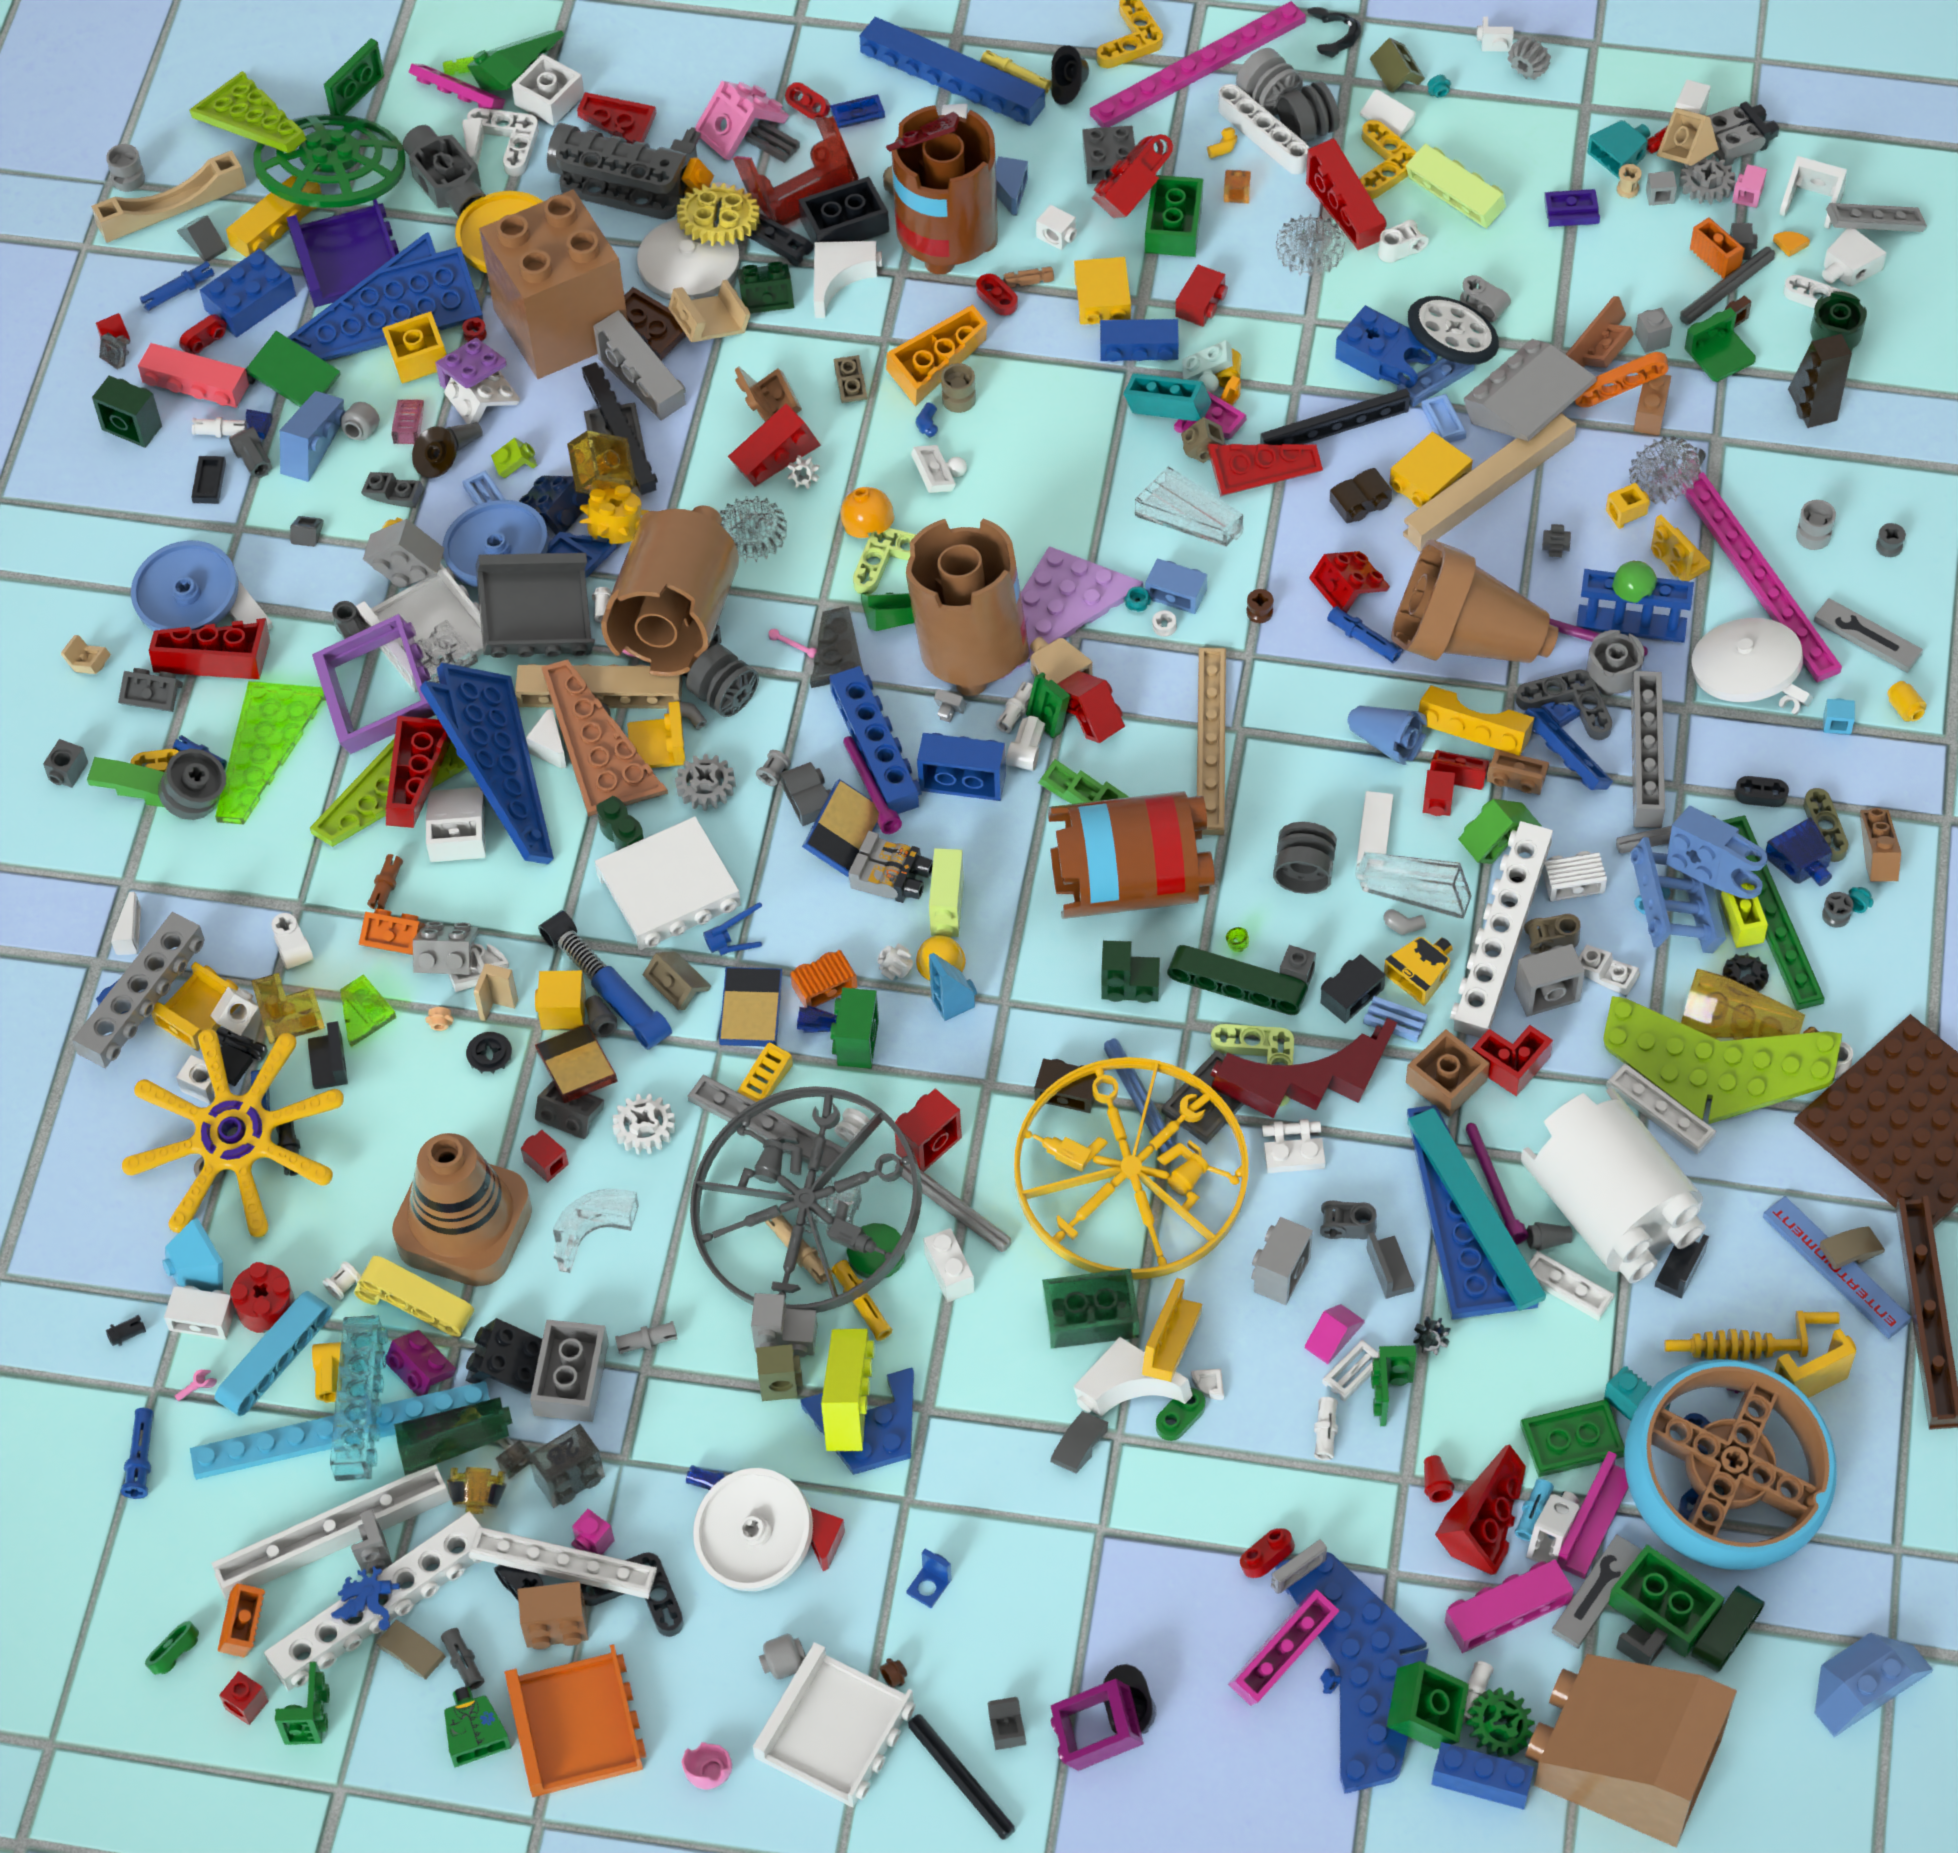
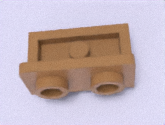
M1495 749L1492 762L1489 763L1486 782L1500 787L1506 786L1518 789L1524 793L1541 795L1549 762Z

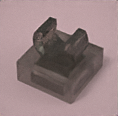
M110 333L102 335L99 358L117 370L124 367L126 356L129 354L126 347L130 340L122 335L117 338Z

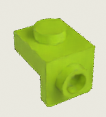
M515 437L491 455L498 474L503 478L508 477L524 464L533 469L537 466L534 458L536 454L532 446L527 442H521Z

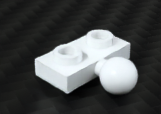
M938 445L913 447L911 452L929 493L953 491L955 487L953 477H961L967 471V463L961 457H952L946 463Z

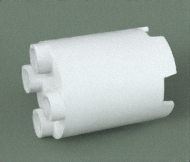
M1609 1087L1606 1092L1612 1100L1596 1105L1586 1094L1582 1093L1553 1112L1544 1121L1552 1137L1543 1146L1538 1155L1529 1147L1524 1148L1521 1154V1161L1604 1265L1612 1272H1621L1629 1283H1636L1654 1270L1658 1263L1654 1256L1672 1242L1678 1249H1682L1695 1242L1703 1234L1706 1226L1697 1216L1703 1203V1196L1614 1088Z

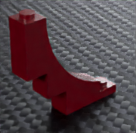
M1387 1018L1383 1027L1376 1026L1371 1037L1362 1033L1342 1050L1326 1058L1304 1064L1270 1065L1246 1060L1227 1052L1223 1062L1217 1060L1210 1074V1076L1215 1078L1211 1088L1274 1118L1285 1095L1314 1110H1317L1327 1088L1359 1103L1397 1022Z

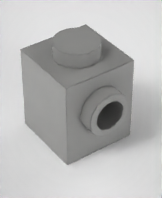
M1662 307L1647 310L1638 314L1635 335L1644 352L1648 353L1669 347L1673 326Z

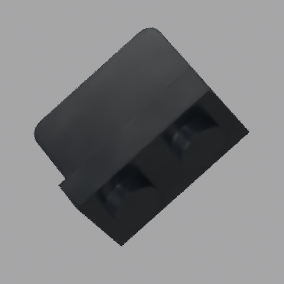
M495 1318L484 1327L481 1326L474 1339V1343L477 1344L475 1351L470 1355L466 1364V1369L469 1371L465 1381L474 1384L489 1377L525 1394L531 1393L542 1338L498 1318Z

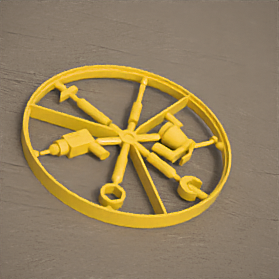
M1124 1057L1111 1058L1084 1065L1061 1077L1042 1093L1028 1111L1017 1137L1014 1158V1180L1018 1200L1026 1219L1039 1238L1052 1251L1071 1264L1088 1272L1117 1279L1137 1280L1165 1276L1180 1271L1196 1263L1218 1246L1234 1225L1241 1211L1248 1181L1249 1162L1245 1139L1237 1119L1225 1101L1209 1085L1188 1071L1165 1062L1146 1058ZM1134 1068L1153 1071L1133 1154H1131L1128 1142L1126 1141L1127 1135L1118 1108L1112 1102L1118 1095V1083L1112 1076L1104 1075L1106 1070ZM1157 1072L1182 1080L1203 1094L1198 1099L1196 1094H1189L1183 1097L1180 1101V1117L1177 1120L1170 1121L1149 1142V1146H1146L1136 1156ZM1095 1073L1097 1078L1092 1085L1093 1096L1098 1102L1107 1103L1108 1105L1107 1114L1115 1139L1119 1142L1123 1159L1120 1161L1097 1155L1108 1144L1101 1137H1098L1088 1147H1085L1067 1137L1062 1141L1056 1137L1042 1138L1036 1134L1032 1136V1132L1028 1129L1040 1109L1058 1091L1080 1078ZM1101 1083L1111 1084L1114 1091L1110 1095L1099 1094L1097 1087ZM1208 1101H1211L1219 1109L1230 1125L1241 1157V1166L1235 1171L1233 1176L1229 1172L1209 1166L1202 1157L1201 1148L1189 1140L1187 1146L1195 1153L1183 1144L1178 1143L1157 1157V1160L1164 1166L1180 1155L1188 1160L1173 1170L1171 1176L1167 1171L1142 1166V1162L1154 1150L1157 1151L1179 1130V1126L1184 1120L1187 1122H1198L1205 1115V1110L1198 1113L1194 1112ZM1033 1137L1042 1142V1146L1047 1149L1046 1152L1055 1156L1056 1160L1080 1172H1083L1088 1162L1092 1159L1096 1164L1112 1168L1023 1190L1020 1173V1157L1025 1138ZM1207 1171L1227 1177L1233 1185H1237L1239 1183L1238 1177H1242L1236 1204L1229 1218L1216 1235L1188 1212L1200 1198L1192 1192V1189L1202 1173L1205 1174ZM1148 1176L1167 1179L1169 1186L1176 1193L1182 1196L1186 1194L1187 1200L1181 1206ZM1114 1177L1110 1183L1107 1182L1076 1212V1217L1070 1223H1067L1057 1215V1225L1061 1230L1053 1237L1036 1219L1027 1201L1030 1198ZM1127 1178L1131 1180L1133 1189L1136 1192L1134 1194L1143 1224L1148 1227L1155 1253L1158 1257V1266L1141 1269L1105 1266L1076 1255L1059 1242L1066 1235L1074 1240L1078 1236V1232L1073 1227L1079 1221L1085 1220L1115 1191V1187H1118ZM1141 1182L1206 1238L1208 1242L1192 1254L1167 1264L1153 1226L1155 1220L1146 1193L1142 1191Z

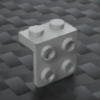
M442 922L426 923L413 939V973L470 975L472 972L471 944L478 935V927H471L470 923L464 922L456 923L454 926H443Z

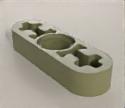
M1810 789L1805 795L1803 806L1818 846L1826 860L1839 862L1847 854L1848 840L1831 797L1824 789ZM1813 799H1816L1818 803H1822L1821 812L1818 813L1819 807L1816 802H1812ZM1822 820H1827L1834 827L1826 830L1821 828L1818 823ZM1831 838H1833L1834 846L1840 848L1839 851H1836L1834 847H1830Z

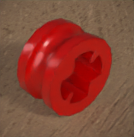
M469 318L463 323V335L467 342L474 338H478L481 341L486 338V326L482 319Z

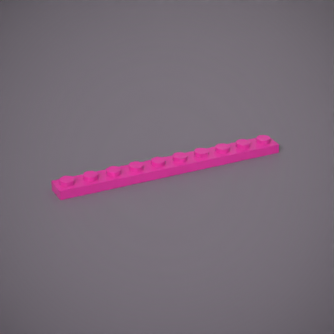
M1290 1L1090 108V116L1101 128L1111 127L1306 23V15Z
M1704 472L1680 481L1679 489L1771 619L1787 626L1797 635L1802 646L1803 664L1814 680L1818 683L1841 673V664Z

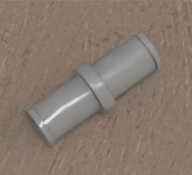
M673 1321L651 1328L643 1326L640 1331L615 1336L619 1354L644 1347L646 1350L652 1349V1345L678 1339Z

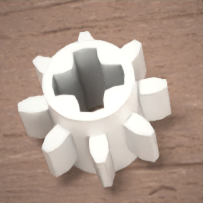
M798 455L796 458L797 465L794 463L788 465V468L793 471L787 478L793 479L796 482L795 488H798L800 484H805L806 488L809 489L811 486L810 480L818 481L819 476L814 473L819 469L820 465H814L811 462L812 456L807 460H802V457ZM803 467L807 469L805 477L800 475Z
M899 943L895 948L890 945L886 946L879 954L877 960L878 964H880L881 974L890 980H893L895 975L900 978L905 977L913 965V961L910 959L912 955L908 953L909 950Z

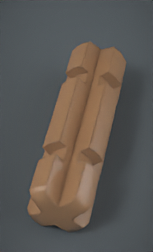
M1049 266L1041 268L1042 270L1040 271L1036 268L1017 271L1018 274H1014V272L1005 273L1003 278L1004 283L1013 288L1016 287V284L1027 286L1040 284V281H1043V283L1054 281V272L1052 267Z

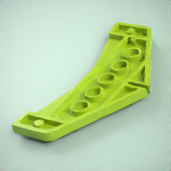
M1612 996L1603 1040L1608 1052L1624 1064L1626 1063L1702 1121L1704 1119L1707 1099H1712L1708 1118L1709 1125L1829 1087L1835 1078L1842 1033L1824 1031L1719 1041L1627 998Z

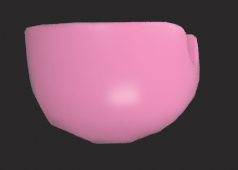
M702 1742L695 1750L687 1748L681 1761L686 1778L696 1788L704 1790L716 1788L728 1780L733 1766L727 1750L720 1745L707 1744L705 1742Z

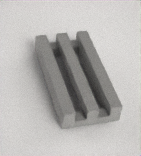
M1319 1539L1272 1573L1271 1587L1277 1594L1282 1593L1326 1561L1327 1546L1323 1541Z

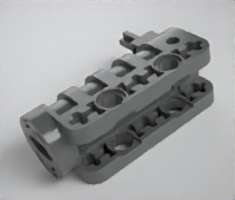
M559 123L550 138L547 151V168L549 172L561 175L559 182L562 193L574 189L580 200L667 220L677 214V205H680V199L685 197L684 193L687 185L681 178L690 158H697L696 145L701 133L696 132V128L691 127L690 130L687 129L682 140L674 139L670 149L659 147L656 150L650 148L648 143L636 141L634 144L627 143L623 137L612 136L606 138L598 131L589 130L581 132L577 126ZM591 187L601 188V190L596 193H591L588 191ZM639 198L648 200L645 204L635 202Z

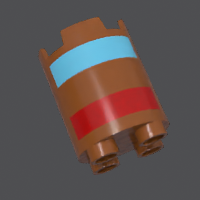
M935 105L912 112L899 123L898 137L895 142L902 138L904 133L918 131L921 126L945 115H938ZM972 110L967 113V118L959 117L960 120L956 131L907 148L891 150L895 221L898 240L910 255L925 262L926 269L937 275L949 273L955 265L971 261L984 252L994 249L998 242L994 133L988 122Z
M1185 791L1051 806L1048 809L1049 822L1065 821V829L1056 831L1058 846L1050 848L1056 894H1073L1074 897L1073 903L1063 905V911H1061L1062 919L1198 903L1199 895L1209 894L1210 886L1215 884L1211 852L1197 853L1196 840L1202 839V830L1207 829V814L1203 796L1187 797Z

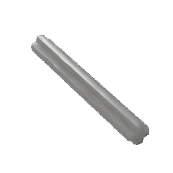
M910 1164L903 1165L901 1177L913 1185ZM920 1170L923 1194L1000 1252H1005L1012 1243L1011 1237Z

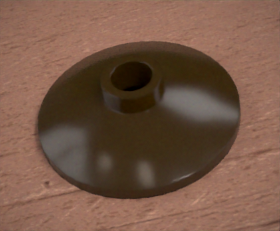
M439 426L428 428L422 432L412 450V462L416 471L427 478H437L445 474L452 466L456 457L457 444L455 437L448 429Z

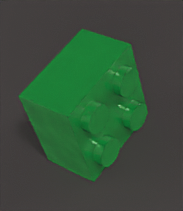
M842 987L841 998H836L834 1015H837L836 1023L831 1025L832 1054L837 1055L838 1066L872 1069L879 1024L877 990Z
M1421 1661L1397 1668L1387 1727L1434 1749H1439L1441 1742L1451 1745L1459 1743L1469 1684Z

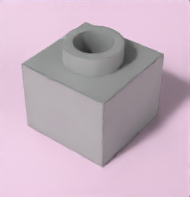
M1674 171L1648 173L1646 194L1649 206L1674 204L1677 189Z

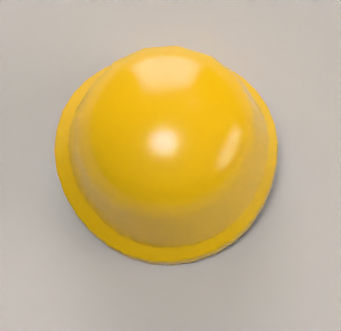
M937 935L928 938L920 946L916 957V965L919 973L925 979L930 981L929 955L935 953L963 972L966 963L965 954L959 944L952 938Z

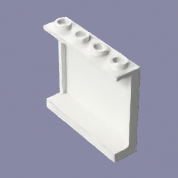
M441 563L437 574L417 582L375 607L370 608L365 601L355 606L365 629L397 614H400L407 623H412L416 631V636H414L415 643L420 646L424 656L421 659L422 665H425L431 677L429 682H435L439 679L436 668L442 662L463 666L483 654L479 604L477 602L472 603L466 588L462 584L458 585L453 572L449 567L444 568ZM401 637L380 646L379 648L412 690L417 692L418 689Z
M696 816L595 860L597 877L601 884L605 883L633 931L640 951L645 948L654 947L672 936H679L694 926L706 924L712 918L723 913H730L741 906L739 889Z
M814 1642L754 1743V1757L854 1808L858 1799L863 1800L866 1797L870 1788L869 1780L873 1773L878 1774L882 1769L886 1759L884 1756L889 1746L894 1747L901 1733V1730H899L904 1720L908 1721L911 1718L916 1707L913 1691L908 1689L906 1694L859 1672L827 1656L825 1647Z

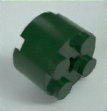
M1832 292L1831 296L1825 298L1822 296L1816 302L1810 327L1812 341L1842 334L1852 352L1853 348L1862 339L1867 317L1865 306L1863 308L1860 304V299L1847 292Z

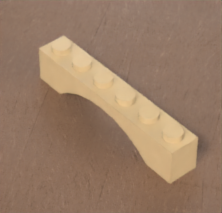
M231 150L208 159L189 179L165 192L142 198L112 197L91 207L97 227L106 243L243 189L246 187L242 167Z

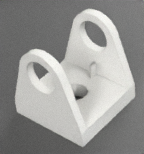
M1797 156L1782 201L1780 215L1786 216L1797 187L1831 196V203H1840L1845 191L1847 169ZM1827 213L1824 228L1830 229L1832 222Z

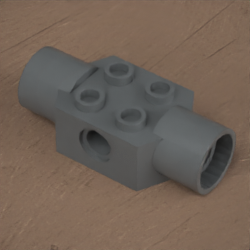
M419 125L406 134L402 145L405 152L409 155L412 176L437 208L450 207L460 217L461 213L472 202L486 196L481 190L477 164L453 135L438 136L428 125Z

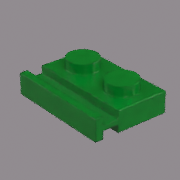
M1042 672L1035 676L1026 716L1039 718L1040 721L1045 723L1044 731L1052 738H1055L1061 734L1070 695L1052 679L1048 681L1045 678L1046 674Z

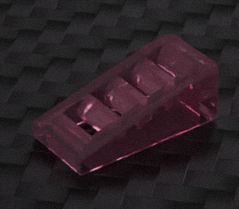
M424 400L397 401L391 431L393 444H415L421 434Z

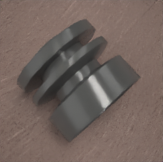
M1316 81L1311 83V85L1303 86L1301 92L1299 90L1290 91L1280 95L1277 99L1280 122L1305 143L1314 140L1316 134L1324 136L1327 132L1338 130L1340 126L1336 101L1330 89L1322 81Z
M714 645L705 650L694 662L687 676L686 687L700 700L707 702V705L721 716L731 717L744 708L752 698L758 686L759 674L743 660H738V657L723 645Z
M1294 822L1284 826L1279 831L1277 855L1275 856L1273 878L1276 883L1286 890L1301 894H1313L1326 890L1331 885L1333 861L1336 851L1337 838L1334 833L1325 826L1311 822Z

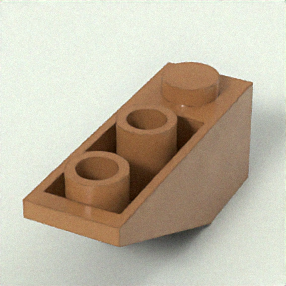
M1881 808L1860 810L1865 864L1870 882L1899 881L1901 849L1889 810Z

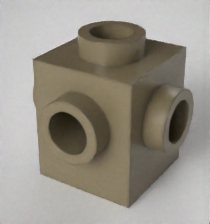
M1202 417L1181 433L1185 454L1202 463L1210 459L1207 448L1208 444L1226 445L1222 426L1205 417Z

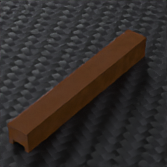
M1922 1196V1199L1918 1200L1898 1198L1895 1209L1929 1430L1958 1428V1383L1929 1196Z

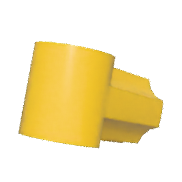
M344 1343L313 1344L312 1362L315 1370L316 1399L325 1403L336 1402L342 1398V1369H345L346 1366Z

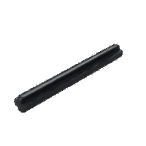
M920 1714L911 1718L908 1722L909 1729L998 1836L1003 1840L1011 1836L1015 1831L1013 1823L925 1718Z

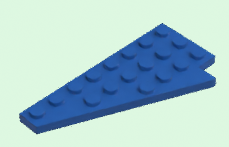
M427 232L287 338L326 362L388 345L383 327L430 311L438 331L462 325L469 318L483 319V314L461 247L436 253L430 233Z
M442 662L436 668L440 683L425 681L420 686L422 694L454 744L457 755L467 765L523 859L530 862L549 864L554 857L511 676Z

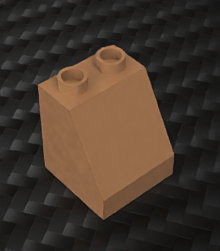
M1587 1654L1578 1674L1563 1668L1556 1681L1549 1704L1561 1708L1562 1711L1555 1727L1553 1728L1539 1722L1532 1735L1525 1757L1539 1763L1534 1786L1673 1847H1677L1722 1741L1737 1690L1699 1674Z

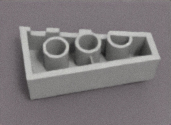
M619 310L594 325L598 359L660 420L665 419L686 405L684 394L686 390L682 382L678 379L676 380Z

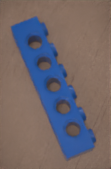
M860 666L830 675V689L833 698L888 808L896 811L898 814L918 808V796L922 795L921 787L917 779L912 780L910 775L912 774V769L908 759H903L900 754L902 753V747L898 737L893 738L891 734L893 730L889 717H883L882 703L879 696H874L871 691L873 690V684L870 676H864Z

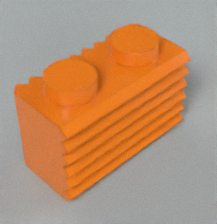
M1708 217L1693 227L1690 250L1697 254L1700 260H1704L1707 266H1711L1714 272L1721 275V278L1727 277L1741 266L1745 248L1711 218Z
M841 950L825 953L816 962L801 964L790 973L792 987L806 1011L840 996L842 987H858L857 976Z
M243 1584L234 1585L229 1594L217 1651L243 1658L250 1653L254 1647L253 1643L256 1630L258 1629L259 1614L262 1611V1601L265 1594L263 1589Z

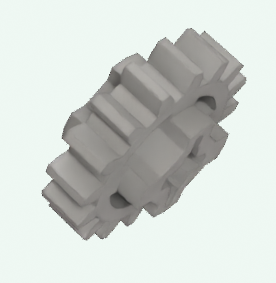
M1712 156L1711 159L1705 157L1692 166L1685 164L1684 169H1681L1679 187H1683V194L1690 193L1689 199L1691 201L1698 198L1699 204H1702L1704 200H1708V203L1712 205L1713 200L1716 199L1721 203L1723 196L1729 198L1730 192L1734 190L1735 173L1731 172L1732 166H1724V159L1717 162L1716 156Z
M704 754L701 760L696 755L693 756L694 762L692 763L685 760L684 769L678 768V777L675 778L678 797L683 798V803L691 802L692 809L702 805L704 811L707 810L708 805H712L717 809V802L719 801L726 804L727 795L733 796V787H736L733 768H728V761L724 760L719 763V756L715 755L711 760L708 758V754Z

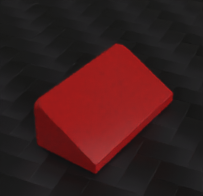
M1435 750L1430 770L1455 773L1454 785L1482 790L1490 761Z

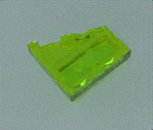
M364 974L340 989L347 1039L351 1047L397 1018L395 1011Z

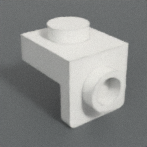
M1483 16L1482 26H1477V41H1481L1482 51L1509 52L1513 42V27L1488 26V16Z

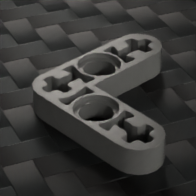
M1573 670L1527 682L1518 687L1516 704L1522 710L1541 708V706L1550 702L1558 704L1572 700L1575 707L1580 710V719L1589 737L1595 740H1604L1610 736L1612 719L1594 680L1586 670ZM1576 681H1580V683H1581V684H1584V686H1580L1579 683H1575V682H1576ZM1557 686L1562 691L1559 694H1551L1547 691V688ZM1525 694H1528V696H1529V697H1533V699H1530V700H1529V698H1528L1527 696H1524V695H1525ZM1590 700L1595 702L1597 707L1587 709L1582 703ZM1598 716L1597 721L1601 727H1604V729H1600L1599 726H1595V717Z

